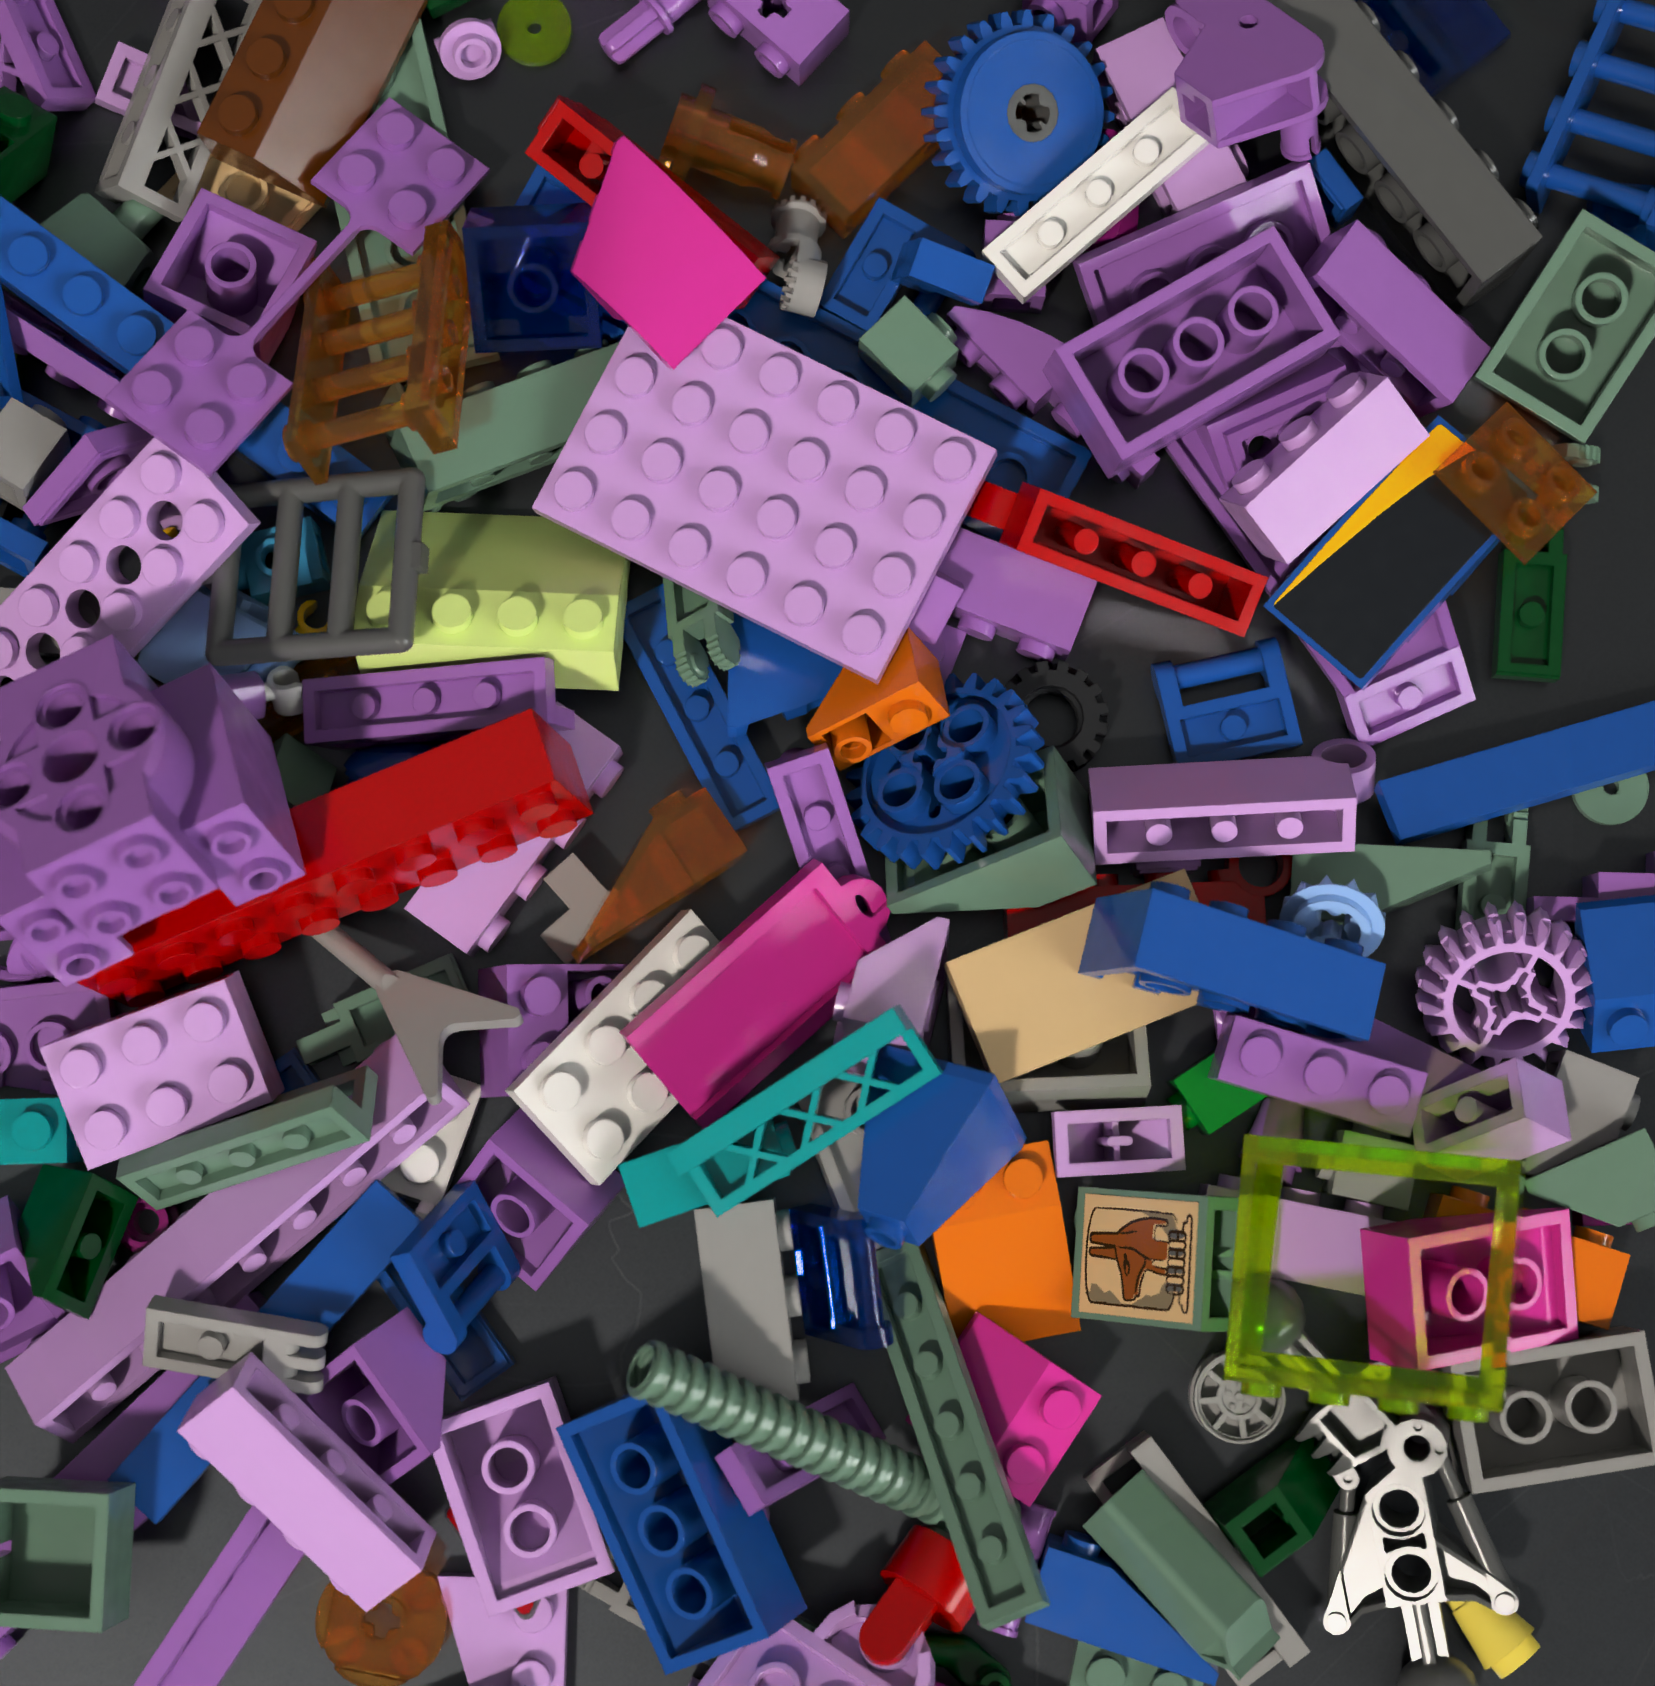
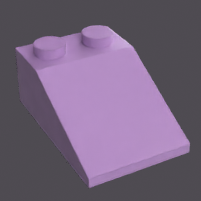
M556 1376L442 1416L440 1449L433 1453L488 1618L615 1572L607 1542L556 1430L558 1426L571 1420Z

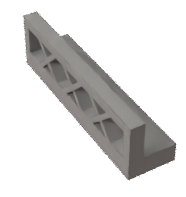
M169 0L94 193L115 204L133 199L175 222H181L184 219L207 164L210 151L199 136L195 140L180 144L171 121V116L176 104L192 99L202 123L262 0H243L248 3V7L240 27L225 32L215 7L217 0ZM208 27L211 36L202 39L205 29ZM236 36L233 46L230 48L227 39ZM214 43L223 71L218 83L202 88L193 60L198 48ZM184 83H186L189 93L180 95ZM214 92L209 105L206 94ZM164 139L167 149L158 152L161 142ZM193 148L187 161L183 151ZM168 156L171 157L180 181L173 200L145 186L154 161Z
M1145 1430L1083 1476L1104 1505L1113 1495L1102 1481L1131 1459H1134L1139 1467L1153 1479L1264 1600L1271 1627L1281 1639L1239 1681L1229 1670L1225 1669L1237 1686L1251 1685L1282 1660L1289 1667H1292L1311 1652L1166 1455Z

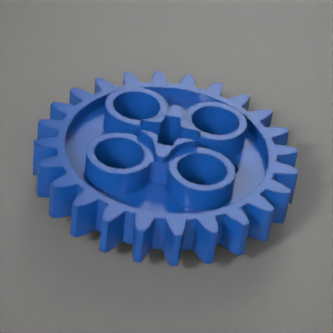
M954 673L949 674L944 685L950 711L949 717L861 761L863 767L854 769L846 774V778L856 787V789L845 795V800L855 809L851 815L853 823L862 831L860 835L876 851L880 850L892 863L901 858L911 869H916L922 859H924L935 870L940 868L945 853H948L958 864L964 862L966 846L973 843L981 852L987 851V833L991 830L1004 836L1009 833L1007 825L1003 821L1008 813L1014 815H1024L1026 813L1025 808L1017 799L1020 794L1034 793L1039 788L1027 774L1044 768L1045 763L1035 751L1045 745V740L1035 730L1039 722L1029 711L1028 706L1012 688L1007 691L996 678H993L986 684L977 673H972L966 683L963 684Z

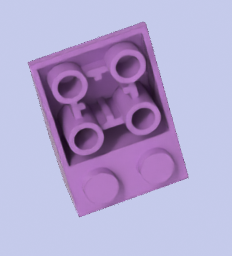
M506 964L478 969V995L519 1008L524 1019L522 1025L518 1027L479 1030L481 1098L510 1097L505 1090L628 964Z

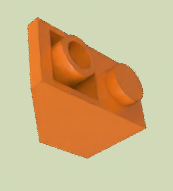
M908 627L879 684L844 667L842 668L807 725V738L815 746L826 742L834 766L839 771H842L949 717L950 711L938 659Z

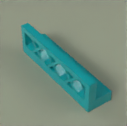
M899 1004L890 1008L665 1155L679 1177L686 1173L690 1174L718 1218L936 1078L943 1071ZM902 1036L923 1070L902 1083L875 1078L874 1072L879 1049ZM868 1057L865 1075L846 1071ZM834 1078L862 1084L857 1112L846 1119L818 1113L823 1085ZM871 1086L890 1090L868 1104ZM812 1093L808 1111L791 1107ZM778 1114L806 1120L801 1148L790 1155L762 1149L767 1123ZM815 1123L834 1126L812 1140ZM756 1129L753 1147L735 1143ZM722 1150L750 1156L745 1184L724 1197L703 1163ZM760 1159L778 1162L756 1176Z

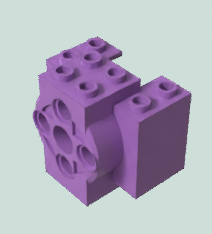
M111 634L0 687V925L65 987L82 979L89 978L97 972L133 956V947L121 935L171 910L183 907L189 902L218 888L238 907L306 875L272 739L211 663L158 687L118 639Z

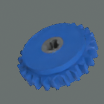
M1028 9L1012 11L1011 16H1009L1007 11L988 15V23L985 20H980L967 24L969 38L961 35L951 37L948 40L950 49L955 56L936 57L933 62L936 68L943 73L941 80L925 82L924 86L928 92L936 95L934 105L921 108V115L933 118L935 129L923 135L924 141L938 142L941 152L936 154L931 160L933 166H950L952 171L945 181L948 188L967 185L963 201L967 204L981 203L984 200V212L989 214L1003 213L1005 210L1006 213H1014L1015 216L1024 215L1095 153L1097 147H1102L1109 141V137L1102 133L1103 123L1115 120V113L1104 110L1103 99L1113 94V89L1109 86H1100L1097 76L1106 67L1103 62L1090 64L1086 59L1093 46L1091 42L1082 41L1072 44L1071 40L1075 31L1073 25H1059L1054 28V15L1047 13L1035 15L1033 18L1031 10ZM1016 109H1021V119H1016Z

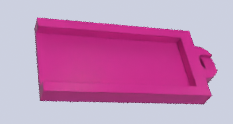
M813 858L619 1032L699 1127L705 1129L722 1118L833 1017L840 983L852 984L858 960L887 944L879 934L886 926L890 915L886 895L882 887L873 880L857 874L844 875L836 880L822 862ZM857 894L864 900L867 906V910L863 913L856 904L855 897Z

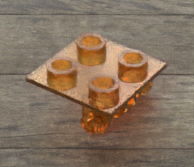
M1508 402L1497 410L1433 471L1524 565L1597 493Z

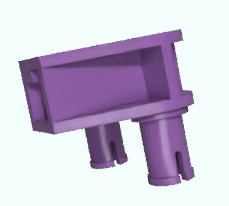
M1175 0L1174 3L1168 6L1165 10V21L1168 31L1178 48L1185 54L1182 62L1174 72L1180 120L1182 123L1217 149L1280 130V150L1286 159L1294 162L1312 159L1309 140L1311 151L1316 155L1320 152L1322 145L1317 116L1325 109L1329 97L1326 82L1317 74L1325 59L1323 41L1314 32L1267 0Z

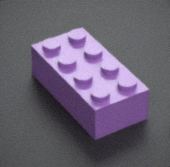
M1273 225L1057 347L1042 371L1106 477L1110 479L1321 358L1341 334Z

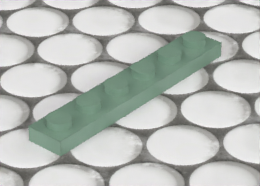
M904 1242L901 1249L884 1247L858 1259L857 1263L980 1626L991 1631L1050 1606L1049 1598L924 1243L916 1246Z

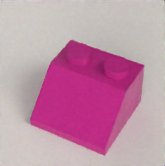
M976 1311L957 1340L1012 1496L1030 1507L1102 1395ZM908 1414L905 1421L913 1426Z

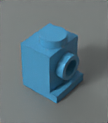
M311 516L303 517L296 597L330 590L331 573L322 531ZM276 527L252 532L244 540L241 548L238 589L239 591L249 589L251 597L263 604H269L272 569L266 567L265 559L268 553L274 552Z

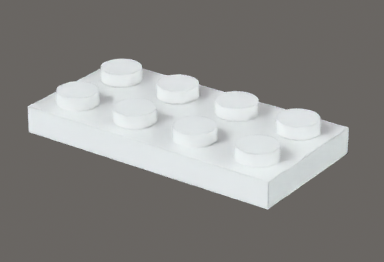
M692 909L681 910L505 1090L590 1184L601 1185L618 1167V1164L623 1162L678 1103L619 1032L720 942Z

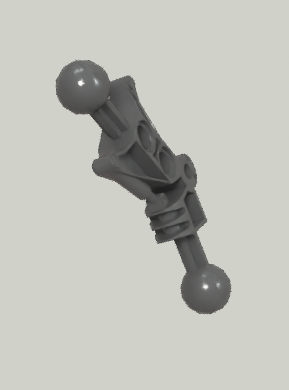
M1266 1275L1245 1279L1241 1282L1239 1330L1226 1331L1234 1346L1250 1356L1261 1358L1276 1357L1310 1393L1317 1403L1298 1429L1294 1438L1297 1442L1304 1441L1313 1436L1318 1439L1310 1454L1313 1459L1321 1458L1330 1453L1334 1456L1326 1472L1329 1476L1334 1477L1341 1489L1339 1508L1333 1510L1327 1608L1323 1620L1325 1628L1332 1634L1340 1635L1345 1633L1362 1614L1386 1608L1401 1607L1411 1661L1402 1668L1396 1681V1686H1479L1470 1667L1450 1653L1440 1602L1476 1601L1501 1615L1508 1616L1513 1614L1518 1608L1519 1588L1510 1580L1471 1493L1464 1492L1447 1453L1450 1443V1425L1447 1417L1437 1407L1423 1403L1406 1384L1400 1386L1391 1376L1392 1365L1371 1360L1363 1367L1358 1366L1346 1376L1305 1333L1306 1315L1304 1304L1292 1286L1281 1279ZM1414 1435L1422 1436L1428 1442L1424 1444L1416 1443L1410 1437ZM1387 1450L1390 1459L1370 1476L1359 1512L1354 1510L1356 1487L1360 1482L1362 1473L1359 1464ZM1437 1471L1450 1496L1446 1503L1464 1542L1438 1520L1430 1475ZM1395 1489L1404 1490L1416 1499L1418 1507L1407 1513H1399L1392 1510L1385 1503L1383 1496ZM1406 1554L1417 1555L1429 1564L1431 1570L1419 1577L1409 1576L1400 1570L1396 1560Z

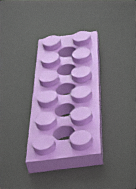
M154 437L0 605V684L6 676L15 681L46 666L39 654V643L45 633L57 641L60 648V659L111 634L118 639L134 658L261 522L217 472L208 477ZM167 502L173 503L182 515V528L175 538L168 536L162 530L159 522L161 508ZM126 546L132 548L138 554L141 561V571L134 582L126 579L119 568V556ZM85 590L93 593L100 604V616L94 625L87 623L79 612V598Z

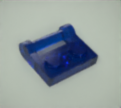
M812 1203L790 1208L805 1335L861 1350L880 1349L894 1343L892 1322L884 1318L875 1242L864 1232L867 1223L859 1211L851 1212Z

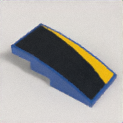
M1439 415L1425 428L1430 436L1340 518L1263 605V607L1363 691L1405 642L1408 643L1449 595L1453 596L1538 498L1535 493Z

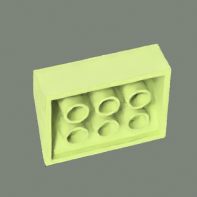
M382 510L359 583L354 630L388 627L397 511ZM423 512L421 542L430 549L428 574H419L413 646L404 653L355 656L360 674L547 657L554 660L555 688L619 691L631 561L543 516Z

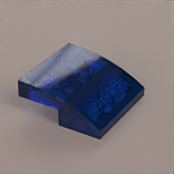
M1360 0L1367 4L1376 15L1380 24V33L1393 50L1405 52L1414 62L1420 75L1419 82L1432 98L1511 38V32L1485 0Z

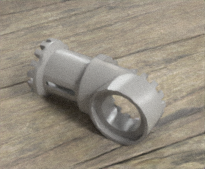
M793 195L790 196V201L783 199L781 204L778 202L775 204L771 214V225L775 229V237L769 241L766 247L780 257L772 268L773 273L784 278V281H786L785 286L782 287L781 292H784V295L780 296L779 309L814 318L823 293L828 263L821 260L822 252L817 244L818 238L826 230L827 214L825 211L821 212L820 204L816 206V200L811 198L809 202L806 201V196H801L800 200H797L796 196Z

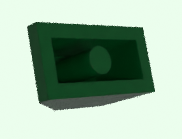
M43 1164L18 1222L33 1296L80 1318L89 1320L139 1197L94 1173Z

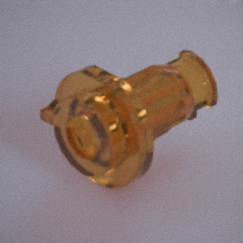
M702 83L697 98L682 92L658 161L683 181H685L688 170L691 167L740 186L758 187L771 192V198L778 200L792 165L798 141L792 138L789 142L779 139L761 126L711 107L717 91L715 87Z

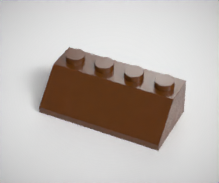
M262 0L197 131L198 136L215 159L327 208L331 198L313 186L311 179L373 115L429 0Z

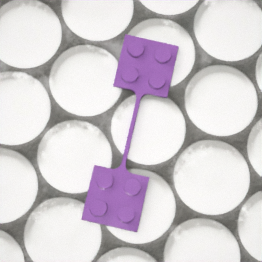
M389 97L311 179L313 186L339 203L349 213V223L253 327L242 335H227L194 311L188 309L105 396V402L208 477H211L293 388L291 381L256 356L253 346L360 231H377L408 254L414 256L489 174L490 168Z

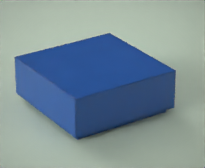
M1325 148L1308 160L1313 171L1327 221L1331 227L1334 226L1336 229L1353 217L1364 197L1327 148Z

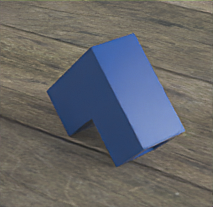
M921 237L903 243L891 281L924 294L937 292L970 306H975L983 303L995 265Z

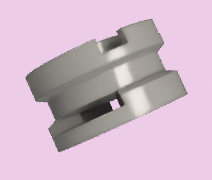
M1225 1348L1207 1355L1194 1369L1188 1385L1189 1405L1196 1420L1211 1434L1229 1443L1247 1444L1264 1438L1278 1425L1284 1412L1286 1402L1285 1388L1277 1370L1264 1358L1250 1356L1241 1349Z

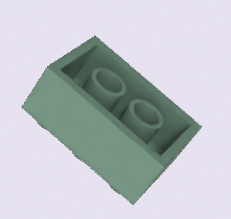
M1582 209L1472 379L1578 444H1584L1655 337V252Z

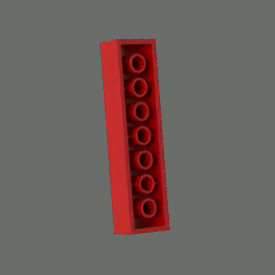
M530 708L290 808V813L306 875L238 907L218 888L189 902L183 907L171 910L121 935L133 947V956L76 983L128 1007H141L163 999L165 990L184 982L196 984L212 980L223 973V966L240 959L255 960L268 957L281 949V942L298 935L313 936L329 932L340 924V918L359 910L370 912L387 908L399 900L398 894L420 885L423 887H435L448 883L458 876L459 869L478 861L492 863L506 859L517 852V845L539 836L542 838H555L567 834L577 827L578 820L594 814L571 745Z

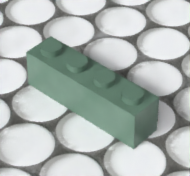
M607 339L597 340L577 350L574 353V358L554 366L550 360L539 361L521 370L517 374L516 380L499 386H495L493 381H485L463 391L459 395V400L437 408L434 402H428L406 411L400 417L401 421L396 424L390 445L401 468L415 467L420 469L425 475L423 512L555 463L619 342L610 345Z

